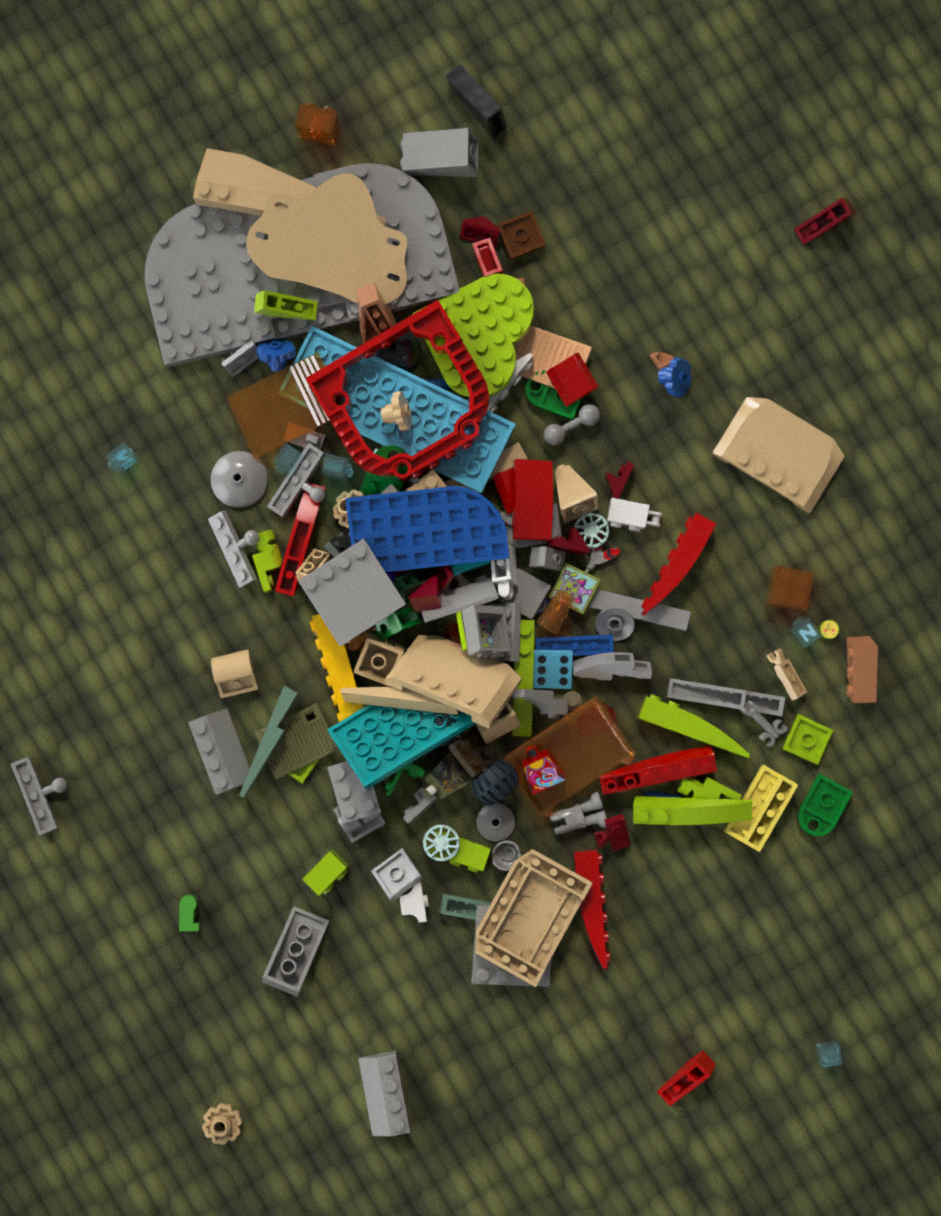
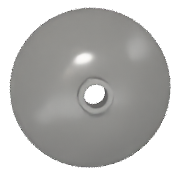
M244 451L228 453L221 457L212 469V490L216 497L227 506L233 508L249 507L258 502L267 489L268 474L266 468L251 453ZM236 475H241L239 481L234 480Z

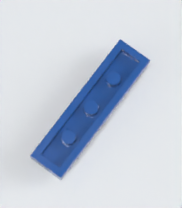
M613 634L536 638V650H572L573 656L614 653Z

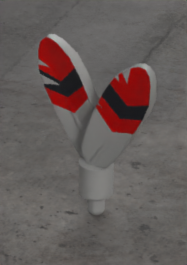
M594 538L593 544L599 543V541ZM602 545L592 548L591 560L587 564L585 572L588 573L596 565L615 558L619 554L620 549L611 548L601 553Z

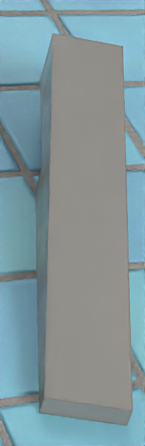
M598 589L588 606L589 608L601 611L611 607L622 608L628 611L633 619L681 631L687 630L691 614L690 611L658 604L643 616L641 615L643 611L641 605L644 600Z
M671 678L667 698L738 710L744 708L747 711L751 709V705L748 703L750 700L757 705L759 713L780 717L783 715L785 697Z

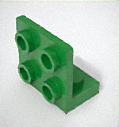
M412 762L398 770L394 779L390 778L385 787L388 790L387 795L390 796L393 793L405 769L408 770L406 774L416 779L418 776L423 777L426 769Z

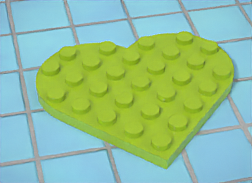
M505 274L484 276L460 288L458 293L439 299V302L482 373L488 386L489 397L498 394L510 383L517 364L513 345L528 333L535 315L534 301L527 287L518 279ZM439 339L436 345L443 346L446 340ZM426 340L449 387L460 396L470 398L464 381L446 353H436L430 341Z

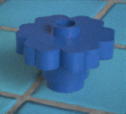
M277 339L259 344L257 355L259 360L268 362V366L272 371L279 372L286 368L287 359L294 358L296 349L293 342Z
M674 358L670 361V366L661 369L658 373L659 383L663 384L668 394L674 397H682L686 394L687 388L690 387L692 376L688 360Z

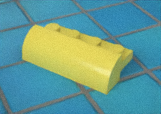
M762 765L742 800H752V820L729 822L724 832L760 852L798 784Z

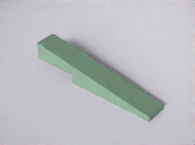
M285 685L239 794L242 798H245L285 733V730L280 728V725L299 693Z
M442 893L438 912L440 914L476 920L477 905H491L492 902Z

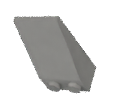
M293 906L264 972L262 982L298 997L329 920Z

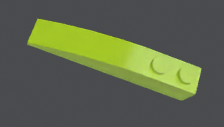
M520 620L519 661L514 662V671L521 677V684L517 689L533 690L535 620ZM513 697V711L517 716L520 726L512 730V736H532L533 704Z
M652 694L650 697L646 696L644 698L638 719L749 758L750 754L732 738L702 718L680 709V704L669 701L668 704L661 702V697Z
M635 796L633 805V824L703 825L752 820V800Z

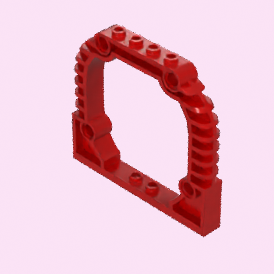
M436 300L305 378L356 464L369 473L387 477L395 475L401 481H408L412 478L413 480L418 479L425 470L435 469L442 460H449L455 457L457 451L461 449L467 450L474 445L473 442L480 437L479 425L483 422L489 406L487 383L439 300ZM412 331L415 337L429 340L436 353H446L451 359L470 395L469 411L457 419L452 433L415 455L410 456L406 453H399L389 459H385L370 450L348 412L352 407V400L345 392L349 377L345 369L364 358H371L375 355V351L381 348L386 349L392 344V341ZM439 339L446 340L443 346H437L436 342ZM344 397L346 399L345 403L341 406L337 405L338 399ZM468 427H474L475 432L473 434L467 435L465 433ZM401 466L408 467L406 474H399Z

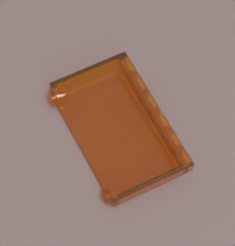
M597 695L500 760L509 762L514 766L519 776V784L517 786L538 818L542 815L546 818L555 812L553 808L599 778V776L604 775L619 764L624 763L627 765L635 760L634 755H636V752ZM531 745H535L539 752L548 750L564 770L566 778L565 781L534 795L531 794L523 768V760L528 758L525 749Z

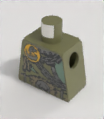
M449 752L425 777L429 785L423 789V792L428 798H432L437 794L440 799H444L470 784L472 780Z

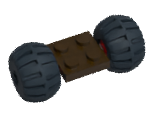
M435 713L433 717L438 714L443 716V718L436 717L435 722L437 726H442L444 724L442 721H445V718H447L446 727L451 726L450 723L452 721L455 723L458 720L451 718L448 713ZM475 727L471 728L464 735L459 733L440 745L445 746L456 738V741L448 748L472 778L480 771L483 772L473 780L472 789L476 798L486 805H494L519 784L518 773L509 762L498 760L488 768V765L498 756L485 743Z

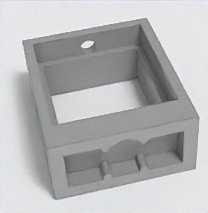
M472 605L462 610L468 655L477 656V658L490 656L492 659H500L504 657V654L511 652L504 607ZM478 619L490 620L494 648L482 647Z

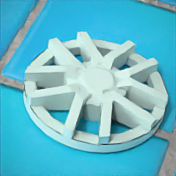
M584 514L574 525L576 530L584 529V532H579V534L584 536L583 540L585 542L587 538L591 539L590 545L587 544L589 548H597L608 539V522L599 514ZM586 517H589V518H590V521H591V522L588 523V524L586 523V521H585V519H584V518H586ZM592 517H597L598 519L593 522ZM581 520H582L583 523H584V525H578V524L580 523ZM602 520L604 524L598 526L597 524ZM605 526H606V533L603 532V531H601V529L604 528ZM598 534L605 536L603 540L598 537ZM594 538L598 540L599 543L593 544Z
M439 824L431 827L423 839V847L426 854L436 861L451 859L459 849L460 841L458 834L448 825ZM436 828H440L439 835H437L433 830ZM443 828L448 829L446 836L442 835ZM450 831L454 834L455 837L448 838ZM430 832L436 836L434 840L428 837ZM426 840H429L433 844L426 847ZM456 840L457 845H449V841ZM434 846L436 850L430 854L428 850ZM448 847L455 848V851L451 854ZM446 850L449 855L446 858L443 857L442 851ZM439 851L441 858L434 857V855Z

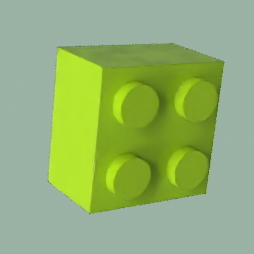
M332 849L302 880L318 896L321 893L326 895L335 886L332 882L335 879L340 881L348 872L346 868L349 864Z

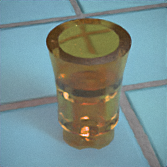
M558 590L544 612L536 620L537 623L552 633L560 634L575 598L564 590Z

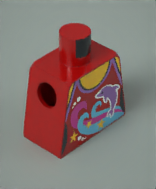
M535 745L525 749L528 758L523 760V768L532 795L566 780L564 770L548 750L539 752Z

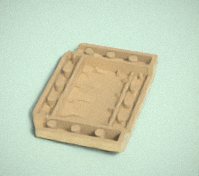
M746 397L712 452V455L740 469L789 499L794 505L807 513H811L845 457L835 440L773 401L754 397Z
M418 635L387 675L385 684L401 691L406 687L472 716L473 722L490 728L521 684V677L508 664L492 659L489 656L477 658V656L468 655V651L462 650V645L444 637Z
M531 849L514 861L476 930L475 953L536 987L582 900H584L592 882Z

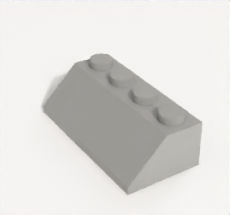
M484 575L475 578L476 582L469 584L468 581L457 584L458 588L451 590L448 587L446 590H442L441 608L421 611L425 623L455 614L472 605H482L498 600L499 597L492 578H487Z
M226 708L188 722L215 794L217 795L243 785L250 766L228 709Z
M397 1050L359 1057L372 1135L396 1136L410 1133L411 1125Z

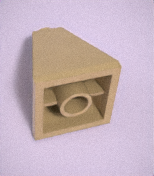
M563 464L555 469L560 510L564 524L599 509L596 492L569 465Z

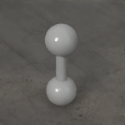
M588 404L580 409L579 417L563 426L557 424L547 426L543 433L544 440L549 445L556 446L563 442L566 432L580 424L586 426L595 425L600 419L599 409L594 405Z

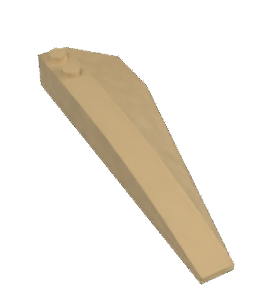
M207 148L197 176L193 199L197 205L262 216L267 202L272 195L281 193L301 199L308 196L317 187L245 155ZM280 202L275 203L276 208L282 210L288 209V206L286 204ZM377 215L379 222L385 226L386 218Z

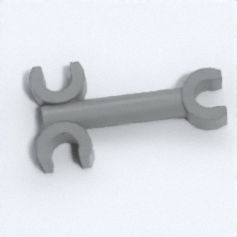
M749 700L748 703L751 705V709L747 711L741 708V711L747 716H752L767 731L763 732L759 738L764 741L769 737L765 745L772 747L775 739L779 734L785 733L788 727L782 725L778 728V725L782 722L778 718L774 719L771 725L757 711V705Z

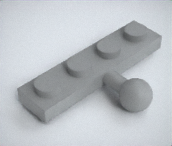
M308 443L267 507L285 518L302 490L308 492L314 502H321L325 497L324 490L321 487H312L307 482L326 454Z
M226 510L220 511L208 518L239 588L257 580L243 547L246 545H256L259 542V534L254 530H249L245 533L244 538L239 540Z
M30 756L11 763L38 834L42 835L59 828L46 795L52 792H64L67 789V781L63 778H56L52 785L43 788Z

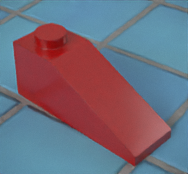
M702 1050L661 1086L657 1093L671 1106L709 1078L716 1064Z

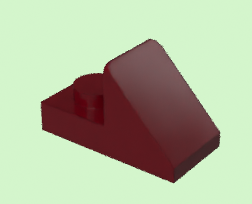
M629 461L626 465L622 464L617 473L620 478L605 472L604 475L613 498H619L635 464Z
M575 527L568 529L567 538L555 536L554 539L547 543L549 548L577 555H585L590 551Z

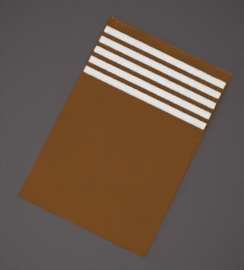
M319 352L226 397L255 459L331 422L305 379L326 366ZM341 398L338 399L337 405H343Z

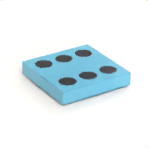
M534 650L533 688L571 689L573 651Z

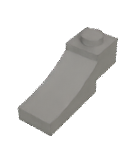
M516 689L512 697L534 704L540 709V714H548V718H560V715H568V699H554V691Z

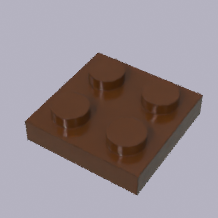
M532 210L497 224L510 260L546 247Z

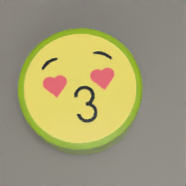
M833 620L823 621L819 626V633L825 639H833L839 633V626Z

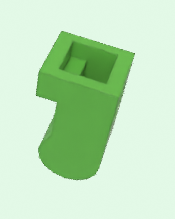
M187 894L180 900L179 931L201 930V922H196V908L198 907L199 900L194 894Z

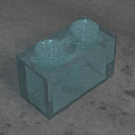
M326 453L321 472L325 478L347 483V479H351L353 467L348 458Z

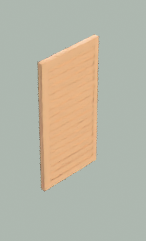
M531 325L528 333L513 345L517 360L529 353L534 357L533 366L529 371H524L520 376L552 388L555 387L551 384L546 374L550 368L575 353H579L586 364L592 349L591 346Z

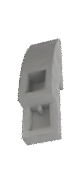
M602 653L584 657L572 663L573 676L580 678L587 677L611 681L613 674L621 677H636L638 679H651L652 675L650 662L634 660L633 653Z

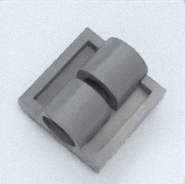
M339 806L333 809L341 827L352 843L386 824L380 813L343 824Z

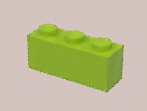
M436 829L435 833L439 835L440 830ZM452 834L448 835V838L455 837ZM459 837V849L455 856L449 859V863L459 867L461 864L466 865L468 870L476 873L479 870L483 871L491 848ZM450 840L449 845H457L456 840ZM433 846L429 849V852L433 853L436 848ZM448 847L450 853L452 854L455 851V848ZM446 850L442 851L444 858L449 856ZM438 851L434 857L441 858L440 852Z

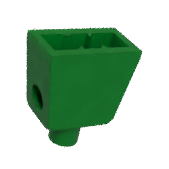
M410 606L395 611L375 624L376 628L373 629V634L380 636L384 640L420 624L421 620L417 612L412 611Z

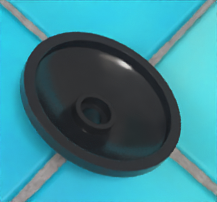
M409 331L392 341L391 345H395L396 350L391 351L387 347L386 349L381 348L375 351L374 356L411 373L420 362L422 347L419 338L415 337L412 331Z

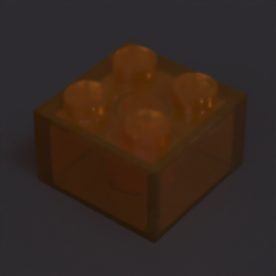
M300 103L295 122L298 137L335 146L340 126L337 111L331 107L320 108L313 103Z
M781 566L772 567L766 605L800 612L807 611L814 573Z

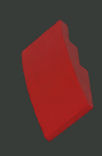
M515 459L513 461L514 481L512 482L513 501L511 503L513 539L551 541L553 520L552 461Z

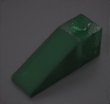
M435 567L422 569L394 579L393 584L405 601V606L410 605L408 596L430 577L437 574Z

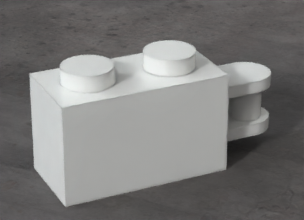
M611 498L606 521L610 523L611 527L621 528V526H627L631 531L640 532V529L644 530L646 525L660 527L659 521L663 513L650 511L647 504ZM648 515L653 516L652 521H647Z
M509 543V559L491 560L492 582L498 587L499 595L505 600L512 599L513 586L518 585L515 549Z

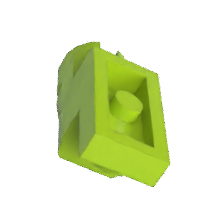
M273 530L258 533L257 551H260V553L252 555L265 593L273 591L272 586L275 585L272 575H268V572L280 569L283 562L278 545H270L272 541H275Z
M706 776L702 783L699 779L683 778L677 788V792L685 796L691 791V798L718 799L722 793L723 799L740 800L742 796Z

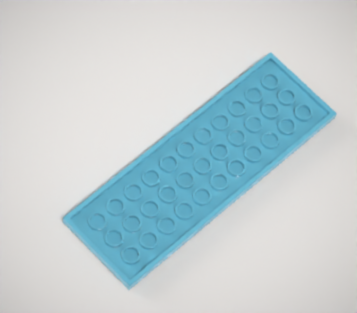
M312 326L292 366L314 412L317 413L295 364L298 363L304 377L307 378L300 361L303 360L309 374L312 375L305 360L306 358L309 359L314 371L317 372L310 356L314 355L319 368L322 369L357 347ZM376 356L368 359L364 358L345 369L349 375L345 392L352 400V407L348 412L360 434L383 446L397 445L403 448L406 454L410 456L415 455L452 433L457 419L469 411V401ZM290 369L278 394L309 409ZM310 388L323 417L326 418L319 401ZM401 391L407 398L412 417L410 430L400 431L396 423H384L382 420L381 408L391 404V397L394 392ZM344 397L339 398L337 405H343L346 399ZM487 410L483 422L479 425L480 437L473 442L474 445L467 450L461 449L457 451V455L452 459L442 460L439 462L440 465L433 470L482 494L516 424ZM471 426L465 430L467 435L475 432V428Z

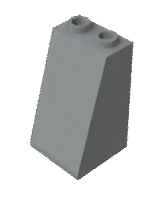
M469 128L403 133V140H401L403 158L400 160V166L402 171L408 175L478 177L479 139Z

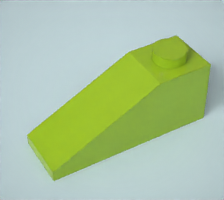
M264 290L256 294L254 313L315 321L318 301Z

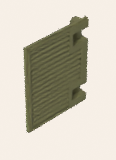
M317 703L284 718L280 728L285 730V733L267 762L275 779H278L339 750L327 731L329 727ZM314 713L316 718L308 722L306 717ZM267 727L254 732L259 744Z

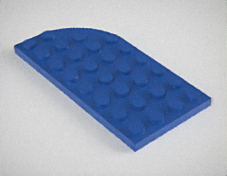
M446 486L345 498L351 546L364 538L385 572L510 558L507 530L501 514L486 497L469 488Z

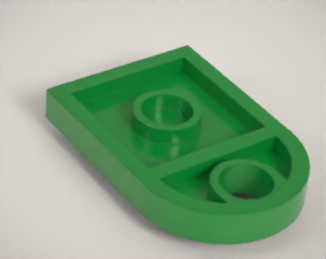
M527 380L525 387L526 396L533 406L569 420H574L582 398L566 407L555 388L540 383L541 388L538 391H533L530 386L535 381Z
M392 444L382 446L375 452L376 455L385 459L390 458V451H397L398 454L406 453L403 448ZM401 466L399 474H406L408 467ZM367 472L360 492L366 495L380 494L391 484L398 492H401L405 481L399 480L395 475L387 477Z
M818 773L798 809L797 819L800 827L806 833L813 836L828 834L834 829L853 792ZM812 819L818 823L817 829L813 831L808 828V822Z

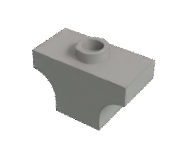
M543 546L531 547L529 566L538 569L563 571L565 552Z

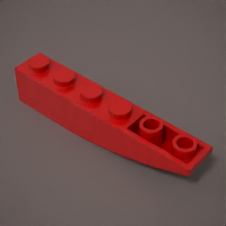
M308 483L312 487H321L325 492L326 487ZM305 490L294 521L275 589L277 593L295 598L299 588L296 571L307 558L322 501L314 502L310 498V494Z
M695 513L693 517H688L684 525L687 529L684 534H679L676 543H678L676 549L672 548L667 556V559H669L667 566L663 565L658 573L661 576L659 581H654L649 590L652 592L650 598L646 597L641 605V608H643L641 615L645 616L660 604L689 572L716 525L715 522L698 513Z
M707 745L643 760L601 775L599 778L602 793L607 795L717 772L714 752L711 746Z
M597 849L573 851L575 873L592 882L589 891L580 904V911L593 949L603 969L607 968V963H610V952L606 951L605 945L609 943L608 932H604V924H607V914L602 909V904H606L605 893H601L604 877L603 873L599 872V865H602V855L598 854Z

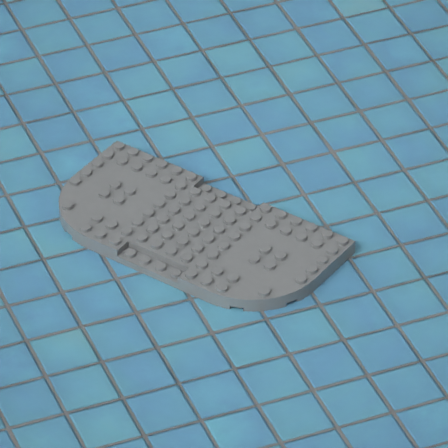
M367 163L313 174L314 177L301 180L314 187H319L325 181L339 174L347 173L357 176L366 185L376 214L386 218L385 227L400 231L406 236L405 266L407 282L402 294L397 299L387 303L391 312L433 303L445 296L459 292L439 210L431 195L416 179L390 166ZM193 204L175 214L163 225L150 246L145 264L146 291L166 368L237 351L250 340H252L255 346H258L261 343H266V341L282 340L307 334L312 326L323 330L359 321L358 303L341 295L307 284L267 276L252 261L246 247L248 232L251 226L261 217L258 215ZM256 232L255 234L257 238L268 239V235L265 233ZM393 238L387 239V242L389 244L398 246L400 244L399 240ZM392 273L387 275L388 279L400 280L398 275ZM267 290L318 301L316 320L273 317L254 313L256 294Z

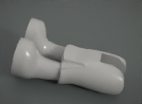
M593 793L590 800L583 804H577L574 807L551 814V821L561 820L562 818H565L566 825L554 828L555 834H565L593 824L606 828L604 819L607 818L604 810L586 817L584 816L586 812L603 808L599 793Z

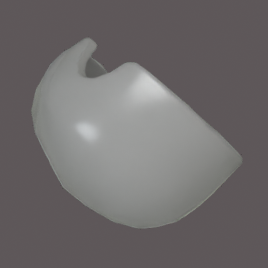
M505 840L498 843L492 851L493 864L499 870L509 871L514 861L521 857L520 847L513 841Z

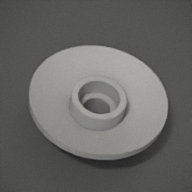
M611 607L599 613L596 618V629L600 635L613 634V641H620L631 635L634 629V620L628 611L618 607Z
M495 803L491 806L486 805L480 810L476 824L479 833L485 839L496 842L510 836L515 826V819L512 811L507 806ZM493 819L499 820L498 826L492 825Z

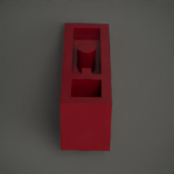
M841 197L794 230L802 244L806 245L841 225L857 213L849 199Z

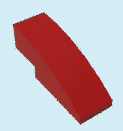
M487 238L473 243L472 246L482 276L503 274L491 239Z

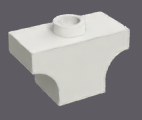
M419 881L409 893L402 894L399 898L402 915H414L419 923L427 922L425 907H428L429 904L427 895H423L422 882Z

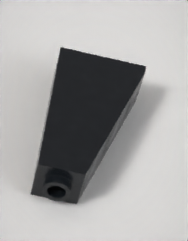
M461 64L446 75L449 87L492 139L507 129L501 106Z

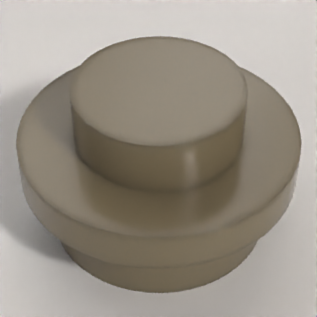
M570 691L563 697V699H568V710H576L581 706L582 698L579 693Z

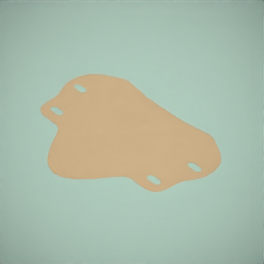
M343 173L325 181L305 198L297 199L281 193L272 195L267 202L262 216L251 226L247 235L246 247L252 261L271 278L307 284L341 295L358 303L357 290L375 283L386 303L397 299L406 286L405 253L407 238L402 232L385 227L379 222L366 185L353 174ZM280 202L286 204L288 206V209L282 210L276 208L275 203ZM256 232L265 233L268 235V239L257 238L255 234ZM387 239L399 240L400 244L398 246L389 244ZM389 273L398 275L400 280L388 279L387 275Z

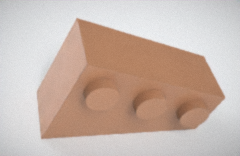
M375 283L357 290L360 333L364 344L396 325V321Z
M870 636L847 637V677L849 683L846 687L847 697L853 703L876 702L878 646Z

